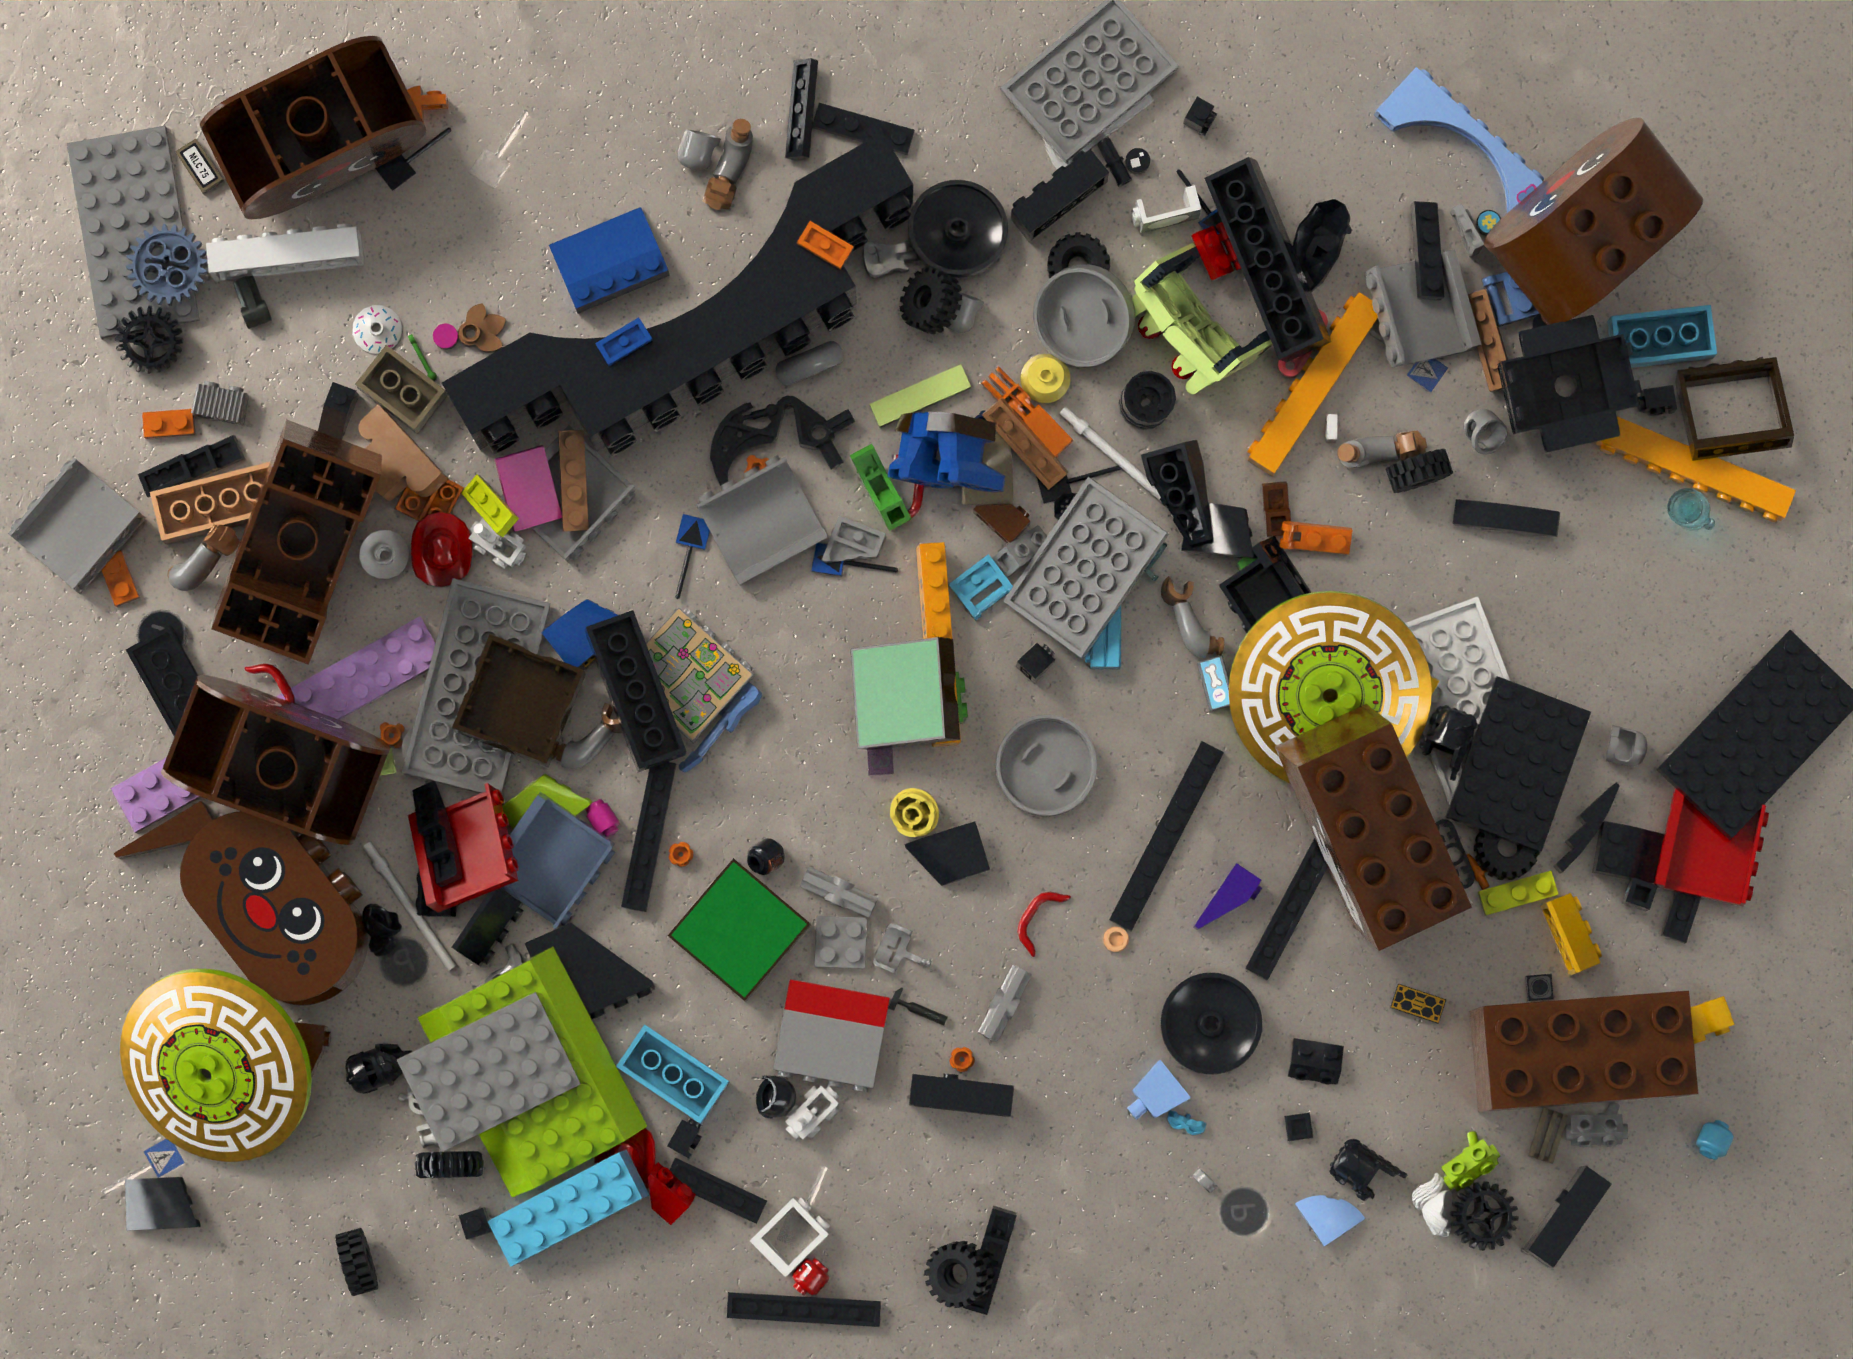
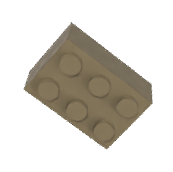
M385 345L355 383L360 391L417 434L448 396L445 389L387 345Z

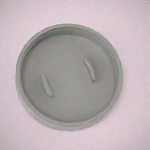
M1080 264L1061 270L1044 283L1034 303L1033 320L1041 343L1054 357L1073 366L1090 367L1106 362L1125 347L1133 332L1135 310L1129 291L1118 277L1104 268Z
M1036 715L1016 724L1003 738L996 757V776L1006 798L1018 809L1041 817L1061 815L1077 807L1089 794L1097 772L1095 749L1087 734L1074 722L1056 715Z

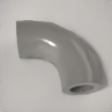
M828 341L803 353L782 360L776 365L777 378L782 384L790 385L832 368L842 362V348L837 342Z

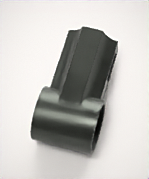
M245 276L233 282L237 297L242 306L240 309L247 328L250 329L271 321L272 318L265 300H262L254 276Z

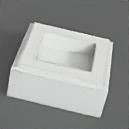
M1328 414L1325 419V441L1327 443H1336L1337 414Z

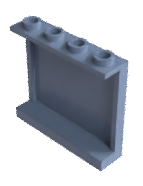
M540 791L510 834L514 844V848H512L513 857L519 866L517 871L519 881L504 886L502 889L553 923L554 929L559 924L564 926L572 915L569 912L571 906L574 903L579 905L587 894L583 891L588 882L593 885L601 874L597 870L602 862L608 864L615 854V851L612 850L615 843Z

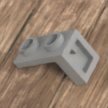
M1037 525L1006 545L992 559L1006 578H1008L1025 563L1032 560L1047 538V535Z

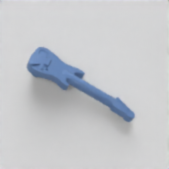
M747 682L719 713L722 716L697 749L692 751L685 761L679 764V769L685 773L702 762V757L725 728L732 733L741 717L759 704L762 697L761 691L750 682Z

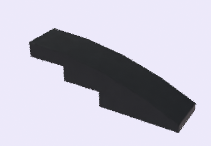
M232 435L212 445H205L186 455L176 456L139 473L138 477L146 496L149 498L152 491L197 480L245 459L236 436Z
M1456 499L1453 524L1455 526L1479 527L1485 530L1507 531L1508 533L1557 537L1560 512L1517 505Z
M431 781L412 790L418 833L424 837L427 859L433 862L436 884L442 888L463 877L446 808L436 782Z
M1617 782L1612 784L1576 817L1583 826L1565 841L1571 850L1553 866L1559 873L1564 872L1583 852L1599 830L1620 787Z
M993 1206L980 1248L985 1252L982 1257H988L990 1263H987V1268H992L993 1273L988 1275V1278H993L992 1284L986 1286L989 1288V1291L983 1295L981 1300L963 1306V1308L985 1315L988 1314L1017 1212Z

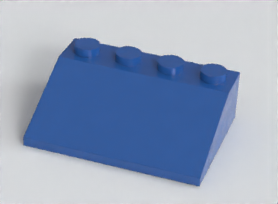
M641 207L549 245L578 314L670 276Z

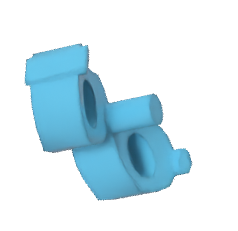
M1172 1110L1169 1111L1167 1117L1169 1124L1174 1129L1185 1128L1191 1135L1203 1133L1207 1125L1203 1121L1190 1119V1114H1186V1117Z

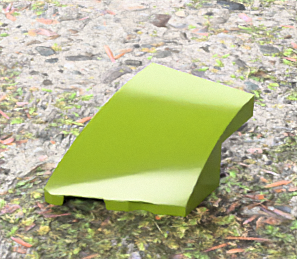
M543 774L525 786L518 795L502 804L503 812L507 815L509 825L514 830L540 791L575 816L587 808L592 801L587 797L582 798L572 792L570 787L559 784L554 778Z

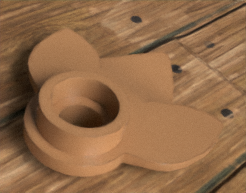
M483 303L477 304L468 310L466 322L459 327L458 337L463 344L467 346L476 345L484 352L499 350L503 345L497 335L504 328L506 319L497 314L486 315ZM468 330L476 332L473 338L466 336Z

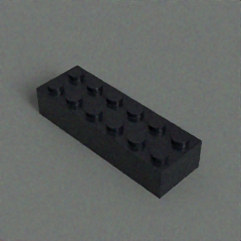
M634 610L587 626L585 628L586 637L637 773L685 756L686 748Z

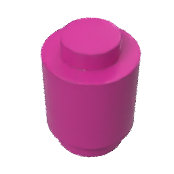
M602 799L593 802L585 809L587 812L586 817L593 828L608 838L619 830L617 826L620 824V821L609 804L604 803Z

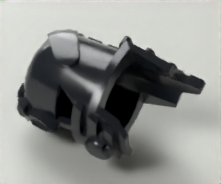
M1448 705L1439 706L1429 721V724L1433 725L1431 730H1428L1425 737L1421 738L1419 748L1423 750L1422 754L1425 756L1430 754L1433 748L1453 755L1449 767L1452 771L1450 780L1455 781L1460 765L1464 760V755L1470 745V740L1474 735V730L1477 728V720L1472 714H1467L1465 711L1450 708Z
M378 1043L375 1044L374 1049L351 1055L345 1064L346 1082L356 1092L363 1094L376 1091L379 1087L387 1084L392 1086L394 1081L403 1073L397 1059L411 1053L412 1050L402 1051L398 1044Z
M1357 1139L1347 1140L1344 1146L1340 1148L1339 1154L1335 1155L1334 1161L1330 1163L1331 1168L1329 1172L1335 1180L1342 1185H1345L1346 1182L1352 1185V1189L1357 1192L1356 1196L1363 1201L1368 1200V1198L1373 1200L1375 1194L1368 1184L1379 1169L1392 1177L1396 1175L1404 1179L1407 1177V1173L1392 1165L1391 1162L1376 1154L1375 1151L1369 1149L1368 1146L1360 1143V1140Z

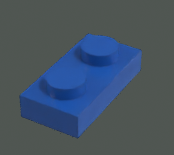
M638 317L595 344L608 366H611L652 341V337Z

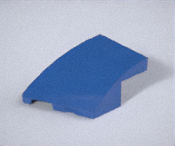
M586 599L557 619L541 633L565 663L580 668L594 656L585 634V628L618 615L614 611L603 608L597 603Z

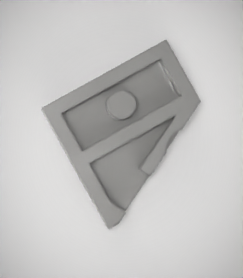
M1462 204L1455 206L1450 214L1469 257L1478 255L1484 243L1473 225L1472 216L1468 209H1464Z
M839 515L822 562L877 558L886 533Z

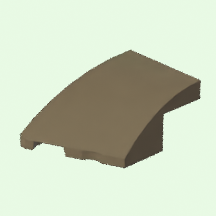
M997 432L995 433V442L984 445L982 463L1005 475L1004 492H984L962 487V504H1013L1011 447Z

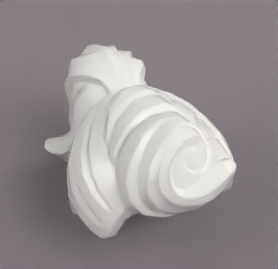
M1435 1173L1431 1181L1420 1185L1412 1192V1202L1417 1209L1423 1212V1218L1431 1232L1435 1236L1447 1237L1452 1229L1450 1223L1455 1217L1450 1216L1449 1213L1456 1210L1452 1206V1193L1449 1190L1441 1191L1444 1179L1438 1173Z

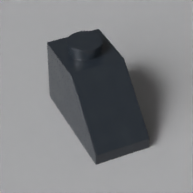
M332 382L323 406L318 428L319 432L341 440L343 439L359 397L356 390Z
M1036 643L1017 661L1016 668L1035 684L1055 663L1056 659L1053 658L1055 653L1046 644L1040 646Z

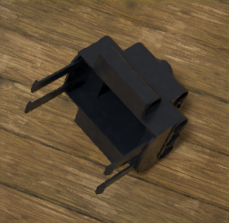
M1593 315L1518 332L1523 357L1501 361L1497 364L1513 435L1539 429L1545 453L1620 436L1616 411L1639 406L1637 394L1642 392L1640 381H1634L1629 356L1634 355L1631 342L1626 343L1623 334L1599 339ZM1560 376H1569L1574 380L1575 390L1569 397L1560 396L1555 390V382Z

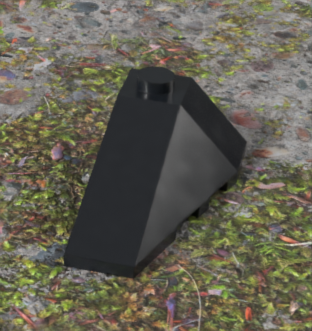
M1198 441L1183 442L1141 454L1147 480L1151 486H1155L1161 497L1160 501L1169 509L1175 525L1188 546L1211 540L1212 531L1204 464Z

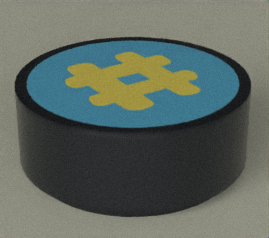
M1485 210L1477 217L1476 228L1479 233L1487 236L1501 217L1493 210Z

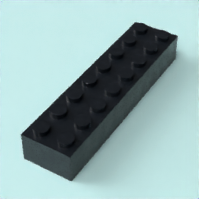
M1247 157L1205 177L1206 184L1278 359L1289 362L1332 342L1257 160Z

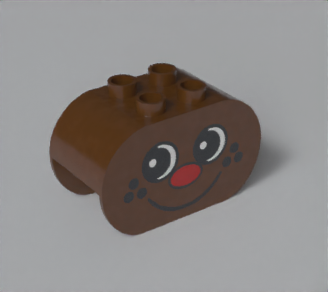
M363 36L351 39L308 58L227 98L211 109L200 122V128L244 217L251 220L266 218L288 211L398 157L414 146L426 133V127L382 39L378 36Z
M1632 118L1604 131L1574 154L1494 225L1485 238L1484 246L1489 252L1494 254L1541 314V318L1546 325L1566 322L1605 298L1683 230L1700 210L1703 204V197L1642 118Z
M199 675L193 686L161 774L178 787L210 801L316 839L335 844L352 845L355 842L358 830L390 751V746L380 738L336 718L233 681L208 675Z
M241 811L228 813L204 826L188 845L180 868V883L185 898L248 980L263 989L272 998L292 1005H313L335 997L355 980L366 958L368 933L365 930L362 914L353 904L363 896L362 892L345 871L342 872L340 868L331 874L327 871L322 863L331 857L332 854L320 839L302 833L298 834L294 830Z

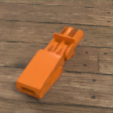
M998 366L995 371L1011 388L1009 389L993 373L988 378L1004 394L1003 396L988 381L984 380L981 384L997 400L1001 397L1006 400L1009 397L1010 400L1007 403L1057 458L1073 442V439L1039 404L1034 407L1030 402L1031 397ZM1017 389V394L1013 395L1012 393ZM1023 407L1029 412L1028 415L1022 409Z

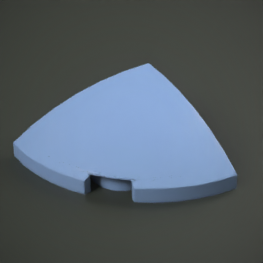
M1326 1195L1308 1197L1295 1203L1323 1246H1326L1365 1219L1362 1213L1349 1202L1343 1199L1327 1198Z

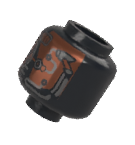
M765 838L751 846L748 850V866L755 873L768 875L784 863V849L777 841Z

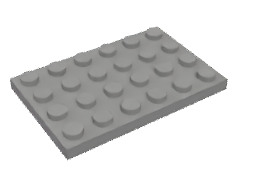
M1104 0L1005 83L1000 90L1058 156L1067 163L1174 73L1179 66L1120 0Z
M1088 477L1003 602L1084 659L1169 533Z
M536 992L397 1059L441 1152L581 1084Z

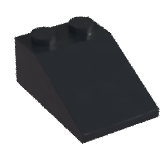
M1604 821L1599 829L1592 873L1629 880L1637 878L1654 884L1664 834Z

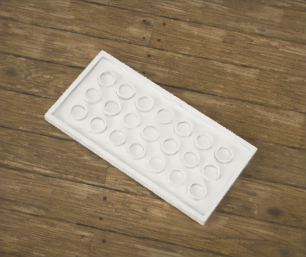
M1477 596L1405 623L1423 649L1430 675L1440 680L1431 696L1430 712L1422 733L1423 737L1426 736L1428 730L1432 729L1433 725L1429 724V721L1439 706L1448 705L1450 708H1456L1460 711H1465L1467 714H1472L1477 720L1478 727L1495 677L1498 676L1510 681ZM1474 735L1470 740V745L1464 755V760L1460 765L1455 781L1450 780L1452 771L1449 766L1453 755L1435 748L1429 754L1448 805H1450Z

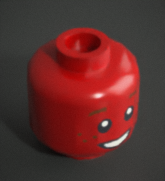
M815 1257L812 1260L806 1258L792 1273V1279L795 1281L793 1287L803 1296L806 1293L813 1296L817 1295L829 1281V1275L827 1274L829 1269Z

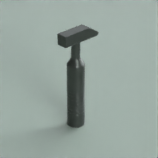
M902 987L895 991L888 1009L894 1011L896 1005L900 1004L907 1007L912 1013L943 1026L945 1025L948 1016L917 1003H908L899 999L903 991Z

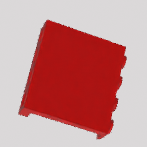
M489 783L484 784L485 792L446 807L463 878L442 888L436 884L433 862L427 859L424 837L418 833L416 813L408 815L426 905L436 912H441L519 881L517 876L519 866L512 853L514 844L507 830L509 821L502 807L504 798L501 791Z
M1674 788L1654 885H1657V888L1744 906L1746 901H1751L1754 887L1749 885L1751 876L1756 877L1759 862L1755 861L1756 852H1761L1764 837H1760L1761 828H1766L1769 813L1765 812L1766 805L1762 804L1760 810L1729 840L1682 793Z

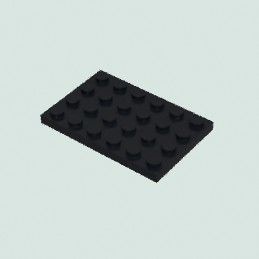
M1496 676L1445 817L1541 853L1591 712Z

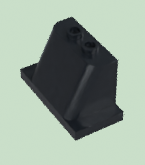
M1275 536L1253 546L1252 550L1258 559L1219 585L1229 600L1228 605L1230 609L1237 613L1242 620L1241 625L1246 633L1261 617L1277 605L1291 598L1311 593L1284 549L1279 547L1280 543Z

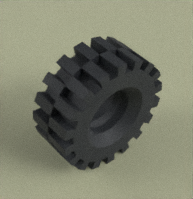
M1075 232V235H1065V238L1056 241V245L1051 248L1048 256L1047 271L1049 279L1061 270L1068 268L1070 260L1076 256L1085 258L1089 265L1110 270V256L1107 254V248L1105 245H1101L1097 237L1094 239L1088 233L1081 235V232Z
M925 267L922 268V272L916 271L914 273L915 278L910 277L907 280L909 283L908 287H903L902 291L905 294L900 296V302L903 305L899 306L900 312H903L901 317L906 321L907 325L928 334H936V331L941 333L944 331L943 327L949 328L952 325L950 320H955L957 317L955 312L961 308L958 301L962 300V295L958 292L962 289L957 284L959 281L952 275L933 267H929V269Z
M1437 449L1432 452L1419 454L1386 468L1393 493L1406 492L1426 486L1453 474L1446 449Z
M1480 831L1475 838L1474 851L1477 853L1475 856L1476 862L1479 861L1481 863L1480 868L1489 872L1487 875L1490 877L1496 876L1498 880H1513L1523 876L1536 864L1537 856L1540 855L1538 852L1517 845L1516 853L1511 857H1506L1498 850V843L1501 838Z
M362 1228L337 1234L335 1236L337 1252L351 1295L356 1296L377 1290L376 1270Z
M956 1241L937 1248L938 1250L932 1252L930 1255L932 1258L926 1262V1265L930 1267L924 1270V1276H929V1280L925 1281L926 1286H932V1290L929 1291L932 1296L938 1295L936 1301L939 1303L946 1301V1307L954 1306L955 1308L970 1305L981 1300L983 1295L989 1291V1288L986 1286L992 1284L993 1278H988V1275L993 1273L992 1268H987V1263H990L988 1257H982L985 1253L982 1249L975 1250L977 1245L974 1243L967 1244L968 1241ZM956 1264H960L966 1271L967 1278L963 1284L958 1283L954 1278L953 1267Z

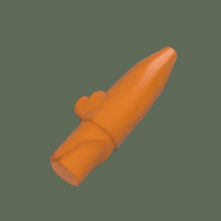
M1467 854L1475 880L1479 883L1482 890L1488 888L1490 885L1484 875L1488 871L1482 870L1476 860L1470 854Z

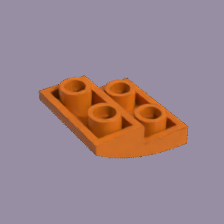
M448 479L432 495L421 497L407 486L403 490L394 509L417 521H420L428 514L437 512L450 514L464 487Z

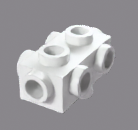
M483 518L480 522L475 521L469 530V539L473 542L472 548L482 555L488 552L494 556L492 561L503 569L506 566L513 568L515 564L519 566L527 555L524 552L526 547L522 544L523 538L512 531L509 535L506 533L504 537H501ZM506 547L513 548V554L510 556L505 555L504 549Z
M813 1086L803 1096L806 1101L800 1107L795 1104L793 1109L786 1114L788 1119L785 1122L789 1125L786 1130L795 1139L800 1136L803 1140L806 1137L811 1140L821 1130L818 1125L824 1119L829 1122L839 1112L836 1108L839 1105L836 1101L839 1096L829 1086L826 1089L822 1086L818 1089ZM819 1099L826 1101L825 1108L819 1109L817 1107Z

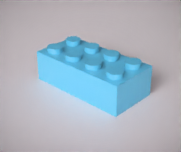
M1711 305L1611 316L1607 321L1609 337L1623 334L1625 342H1631L1634 354L1629 356L1631 368L1713 359L1717 355Z
M645 1024L616 1066L700 1124L703 1123L730 1083L727 1079Z

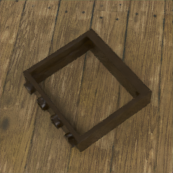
M1759 357L1756 360L1750 361L1736 360L1720 365L1712 363L1705 367H1688V369L1677 370L1675 384L1692 461L1792 448L1795 435L1777 357L1765 359ZM1768 377L1779 429L1704 439L1697 438L1686 387Z

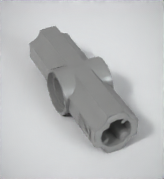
M808 867L800 887L824 897V900L836 906L846 907L868 918L878 900L877 897L855 888V885L836 876L831 877L811 867Z
M1015 965L1010 968L1002 987L998 988L988 1007L990 1010L978 1033L990 1040L998 1041L1008 1020L1012 1018L1021 1001L1020 997L1032 974Z

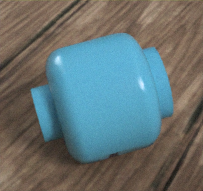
M1715 1120L1714 1123H1705L1696 1141L1699 1153L1713 1160L1726 1156L1734 1138L1732 1132L1728 1129L1729 1125L1720 1120Z

